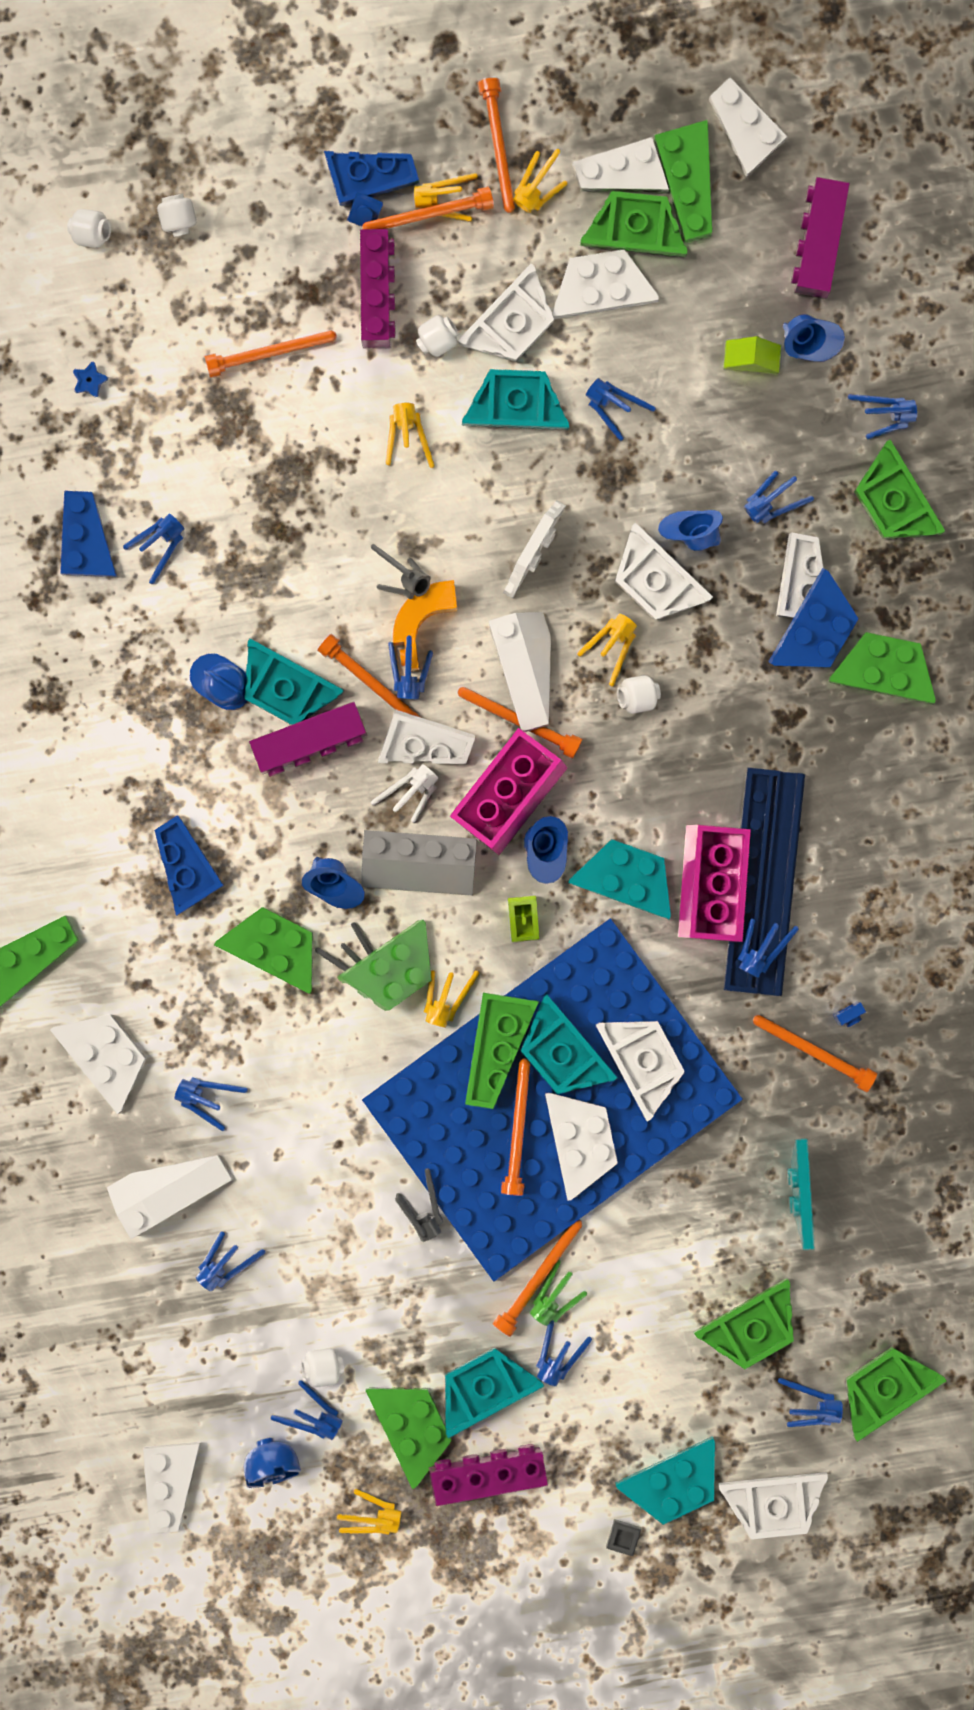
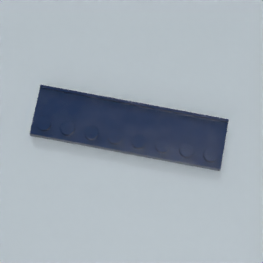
M746 768L740 829H750L751 831L743 942L728 941L723 990L782 996L787 945L769 965L766 973L762 972L759 978L740 969L739 966L742 961L738 957L743 948L750 919L755 920L748 953H750L751 949L759 951L775 923L779 927L764 953L766 959L789 933L805 774Z

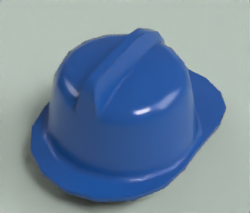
M803 314L794 317L789 323L783 324L785 331L784 348L791 357L810 361H825L838 354L843 347L845 340L844 331L838 324Z
M716 510L679 511L665 517L660 522L658 531L666 539L682 540L689 549L701 551L720 545L719 526L723 521V516Z
M207 653L198 657L193 662L190 669V682L200 695L225 710L238 709L248 702L245 700L247 676L243 669L218 654Z
M547 816L536 821L528 829L524 837L528 870L534 879L544 884L557 881L564 873L567 862L568 830L565 823L557 817Z
M316 857L310 870L302 877V886L306 891L336 908H354L364 900L365 891L362 885L348 875L344 864L337 859Z

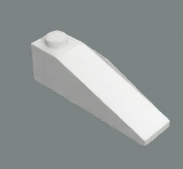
M543 612L513 613L490 620V631L521 730L527 732L549 725L551 636Z
M219 1155L134 1172L110 1185L107 1189L119 1220L130 1239H133L231 1181L232 1178Z

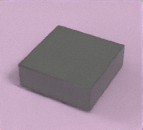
M614 1519L606 1549L633 1557L641 1533V1527Z

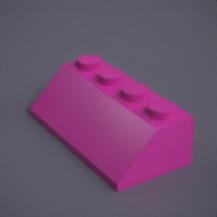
M518 728L454 809L450 817L497 855H500L568 767L560 758Z
M706 825L686 826L678 937L743 942L750 829Z

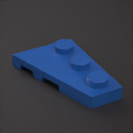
M324 151L340 206L353 203L357 192L369 197H375L419 184L412 154H360L359 152L334 153V151Z
M64 491L60 570L62 575L117 577L93 492Z
M179 815L154 830L176 916L224 886Z

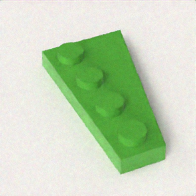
M708 120L654 135L655 145L685 243L712 235Z

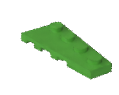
M67 915L0 948V1007L79 941Z
M483 992L465 1105L494 1108L539 1001Z

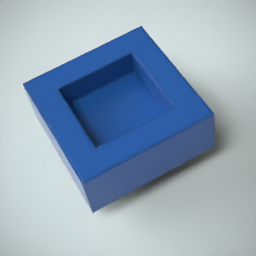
M357 192L347 221L362 227L365 222L377 220L383 202Z
M855 1002L833 1014V1017L838 1025L846 1024L847 1027H850L861 1021L860 1015L866 1013L861 1002Z

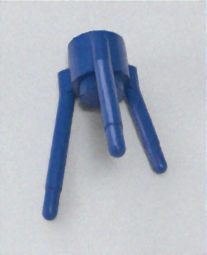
M598 378L586 392V397L591 400L588 405L599 414L613 434L620 441H623V435L600 405L606 407L610 402H613L626 412H631L629 406L614 396L617 394L652 412L656 408L613 386L610 382H604Z
M848 395L849 400L892 404L891 407L865 409L866 414L890 413L892 421H897L893 425L867 434L866 439L878 437L897 429L908 428V423L916 422L917 420L915 400Z
M774 471L759 489L746 499L748 503L744 505V509L756 524L761 520L765 524L772 518L812 502L814 497L809 496L769 512L773 509L770 502L797 481V477L793 476L767 497L761 496L777 477L778 471Z
M170 513L165 518L161 517L155 524L123 545V549L126 550L154 531L156 533L139 548L141 552L145 551L160 537L165 542H168L170 539L172 540L149 580L150 584H154L175 547L183 539L180 533L185 528Z
M408 635L406 637L405 676H401V681L393 642L388 643L394 678V691H397V698L419 699V692H424L425 681L433 651H428L419 682H417V677L411 676L412 636Z
M750 919L743 948L738 957L742 961L739 968L759 978L762 972L766 973L769 965L799 930L798 926L793 927L766 959L764 953L779 925L777 923L773 924L758 952L751 949L750 953H748L755 920Z
M194 1077L190 1081L182 1079L174 1099L182 1102L181 1106L190 1109L221 1131L225 1130V1126L195 1106L200 1103L217 1111L221 1109L219 1105L201 1097L203 1090L199 1087L247 1093L248 1091L245 1087L201 1081Z
M222 1231L205 1260L198 1267L201 1271L197 1274L196 1279L208 1291L212 1292L217 1286L222 1288L228 1280L264 1255L265 1250L261 1249L224 1275L225 1271L222 1267L238 1250V1246L234 1245L218 1263L213 1261L210 1264L225 1236V1233Z
M551 1320L546 1329L541 1355L536 1367L540 1369L537 1374L540 1380L549 1385L557 1386L560 1379L564 1380L567 1372L585 1351L592 1338H586L565 1366L562 1361L571 1345L569 1341H566L557 1358L549 1357L546 1360L554 1327V1321Z
M783 1378L778 1379L780 1384L823 1400V1402L818 1401L816 1410L790 1409V1415L816 1416L817 1419L790 1421L787 1423L788 1427L830 1426L831 1423H841L843 1404L842 1401L834 1400V1394H825Z
M300 1380L298 1382L299 1386L327 1413L321 1412L318 1418H315L298 1409L293 1411L295 1415L314 1424V1427L276 1415H272L271 1420L315 1434L322 1439L327 1437L333 1440L343 1422L342 1419L337 1417L339 1411L330 1407L304 1381Z

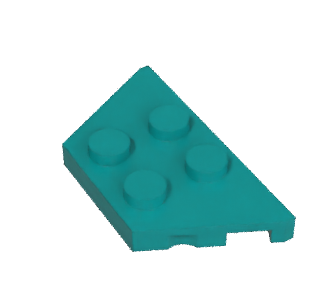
M490 369L466 415L462 418V426L569 430V422L561 409L560 402L551 387L550 380L545 371Z
M249 638L247 642L248 658L245 700L293 725L306 720L343 694L344 690Z
M611 839L569 879V884L670 920L671 911L665 861L660 856Z
M545 995L521 1052L557 1094L617 1079L616 1075L548 995Z
M795 1139L791 1168H787V1182L793 1188V1196L789 1197V1211L795 1217L802 1249L811 1250L815 1248L808 1140Z
M495 1347L445 1374V1424L447 1437L450 1438L541 1389L544 1387L542 1381Z
M711 1436L615 1482V1485L619 1491L661 1524L669 1523L714 1501L715 1440Z

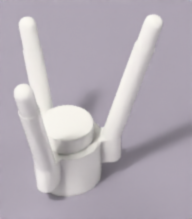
M423 764L418 770L414 767L408 775L372 800L371 805H376L411 780L410 784L412 787L394 806L393 811L397 812L416 791L422 794L426 790L411 819L412 823H415L431 794L437 789L434 784L439 778Z

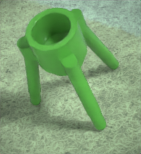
M560 1260L557 1261L548 1274L539 1295L533 1301L535 1306L530 1311L532 1317L545 1326H548L551 1320L557 1322L564 1313L587 1296V1292L583 1291L557 1310L559 1305L554 1300L572 1277V1272H568L550 1296H545L561 1263Z

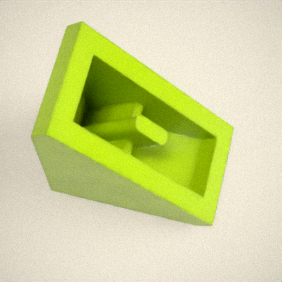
M758 336L726 340L723 369L779 374L781 345Z
M536 896L508 898L512 942L538 940L539 926Z

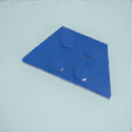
M822 568L769 659L768 662L774 666L803 667L832 666L859 618L830 572Z

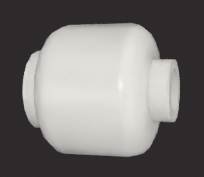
M183 194L161 198L162 203L158 205L157 212L162 230L164 232H173L174 237L189 234V228L193 227L197 222L191 199L184 198Z
M79 209L68 220L67 230L75 244L99 248L104 242L108 241L111 234V224L100 211Z
M436 315L418 327L420 338L416 342L424 354L429 352L431 355L439 357L457 344L459 332L448 316L444 318L441 315Z
M641 675L624 679L621 686L617 689V697L621 708H625L627 712L635 714L653 710L657 699L661 697V691L658 683H654L650 676Z
M331 1348L308 1352L305 1359L301 1360L304 1382H308L313 1388L336 1384L339 1380V1374L344 1373L342 1357H337Z

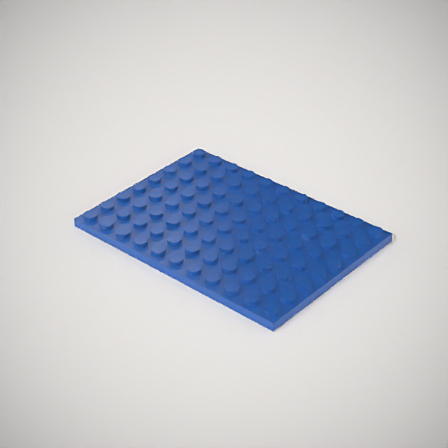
M611 918L504 995L539 1002L493 1109L465 1105L480 1013L362 1099L427 1191L425 1169H430L438 1206L493 1282L743 1100ZM548 995L616 1075L617 1079L557 1094L530 1062L519 1176L524 1184L523 1195L501 1193L502 1181H505V1176H508L519 1062L522 1059H527L521 1052V1049L543 997ZM658 1021L685 1072L673 1086L669 1095L661 1103L651 1120L646 1121L596 1024ZM548 1092L606 1107L617 1164L572 1200H567L545 1096V1093Z

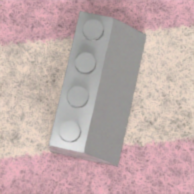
M364 830L361 885L368 888L473 895L477 839Z

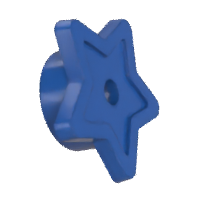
M90 362L85 369L73 370V374L78 380L74 389L75 393L88 392L95 398L98 397L101 384L108 380V377L98 373L95 362ZM90 377L92 381L87 382V378Z

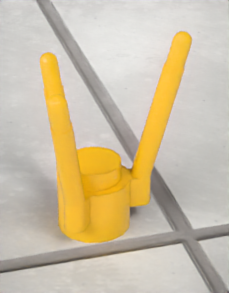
M560 149L554 151L532 184H527L540 156V152L536 151L520 185L515 190L514 194L516 196L513 198V201L527 213H530L533 209L538 212L544 203L567 186L568 182L564 180L541 199L539 198L541 192L536 188L560 154Z
M474 173L435 183L422 184V186H415V208L422 209L438 205V195L462 191L461 186H446L477 179L478 175ZM455 212L441 215L458 220L472 221L471 216Z
M413 403L395 404L393 406V415L389 416L390 430L386 465L391 464L396 425L397 429L402 430L404 447L408 448V429L414 428L415 424L429 467L434 468L432 455L422 428L420 413L415 412V405Z
M618 614L615 620L611 618L607 625L577 653L579 657L582 656L608 632L611 639L601 652L603 657L606 656L616 641L623 643L625 640L609 682L610 686H614L629 647L636 637L633 633L637 627L636 623L627 616Z
M431 970V981L428 983L427 1002L424 1012L427 1013L425 1021L446 1028L448 1021L453 1022L458 1008L477 979L479 971H474L454 1005L449 1010L450 1005L445 1002L454 974L452 972L448 974L440 1000H434L433 1003L435 971Z
M355 1489L353 1491L355 1495L384 1508V1510L378 1509L376 1518L337 1515L338 1520L375 1525V1527H344L339 1529L340 1533H381L389 1535V1532H398L401 1511L394 1510V1503L385 1502L366 1492Z

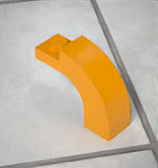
M454 580L430 584L428 591L424 595H414L413 599L408 598L396 617L393 628L394 646L405 645V649H400L401 666H405L406 637L408 635L412 636L411 672L419 671L416 636L422 623L436 614L457 612Z

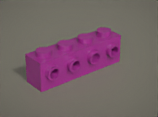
M817 177L814 185L808 186L805 202L810 203L809 212L803 213L800 228L805 230L804 240L799 239L796 256L800 257L799 267L793 268L791 283L795 284L794 293L827 299L831 291L850 184L848 182Z
M360 229L361 342L363 348H390V338H395V321H390V310H395V293H390V283H395V267L390 266L389 256L395 255L394 238H389L388 229Z
M351 702L253 739L249 743L260 772L262 774L268 773L269 777L283 773L285 771L284 767L294 763L295 767L311 762L310 757L320 753L321 757L331 755L337 752V746L346 743L348 747L362 743V737L367 736L355 702Z
M534 1444L521 1445L518 1447V1451L507 1452L506 1449L494 1450L490 1452V1456L480 1458L478 1454L462 1457L463 1461L451 1463L450 1459L439 1460L434 1463L435 1466L429 1467L433 1498L436 1506L548 1486L543 1452L540 1447H535Z

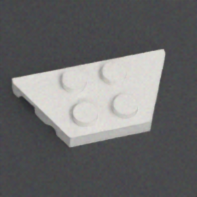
M625 249L574 257L569 259L553 310V318L558 319L656 303L659 301V298Z
M532 263L458 340L461 346L517 362L554 323L552 312L537 277L535 266Z
M556 500L554 505L544 514L509 578V583L503 592L507 596L513 598L528 571L534 572L542 559V553H540L542 547L548 548L555 536L556 529L554 526L566 507L564 504Z
M636 523L632 526L615 583L654 620L706 603L712 599L713 596Z
M112 1014L56 1026L50 1029L117 1114L120 1113L124 1108L126 1099L136 1082L137 1075L146 1057Z
M658 1021L596 1024L646 1121L651 1120L656 1110L685 1072Z
M548 1092L545 1093L566 1196L567 1200H572L617 1164L606 1107Z
M826 1472L723 1482L718 1483V1486L751 1539L807 1534L812 1523L813 1513L819 1504V1497L823 1486L828 1480V1475Z

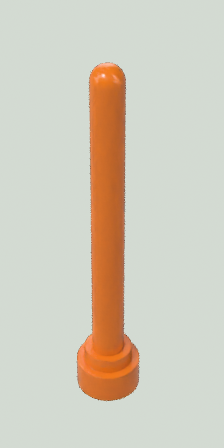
M486 78L478 82L479 95L483 96V100H486L503 207L506 212L511 213L515 206L497 102L499 92H501L499 78Z
M489 187L480 188L471 197L365 222L362 229H388L474 207L476 210L481 209L482 211L494 209L492 193Z
M326 331L222 357V355L216 356L214 353L206 355L205 360L210 378L220 376V372L226 371L225 368L333 342L336 340L337 335L334 331Z
M330 634L319 646L317 651L325 658L327 656L331 659L335 658L395 710L420 717L341 650L340 641L334 635Z
M466 687L458 689L459 697L520 727L516 712ZM545 726L530 730V732L560 746L559 749L564 751L563 754L572 759L583 740L573 734L572 736L567 734L563 736Z
M756 1015L753 1018L754 1025L854 1079L853 1082L857 1084V1088L867 1093L872 1087L878 1074L869 1068L865 1070L862 1067L858 1069L761 1015Z
M522 1059L519 1062L508 1176H505V1181H502L501 1193L523 1195L524 1184L519 1176L530 1061L528 1059Z
M581 1220L576 1221L566 1229L507 1313L504 1311L502 1316L498 1315L492 1324L509 1337L512 1336L517 1329L515 1326L518 1322L516 1320L582 1228Z

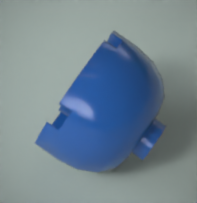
M273 1438L257 1441V1447L249 1451L245 1457L243 1468L247 1488L264 1487V1483L268 1482L277 1484L289 1480L301 1472L298 1457L292 1447L284 1442H274Z

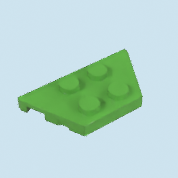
M612 191L602 209L595 216L593 223L581 238L580 246L614 250L625 249V251L687 256L686 245L684 246L677 221L673 217L669 200L665 196Z
M891 439L888 440L855 489V494L882 539L941 535L945 532V529Z
M868 632L864 633L828 681L829 683L934 704L936 700L921 644Z
M262 907L215 942L214 946L308 994L312 992L313 932Z
M424 919L416 921L337 977L338 980L356 989L357 993L364 998L371 999L375 1005L384 1011H390L431 981L427 931Z
M785 1278L693 1331L695 1336L743 1369H747L794 1342L789 1280Z
M893 1347L889 1348L845 1378L853 1437L857 1442L947 1380L943 1375Z
M366 1388L365 1391L411 1488L414 1489L427 1474L429 1467L434 1465L452 1441V1438H448L446 1435V1425L428 1388Z

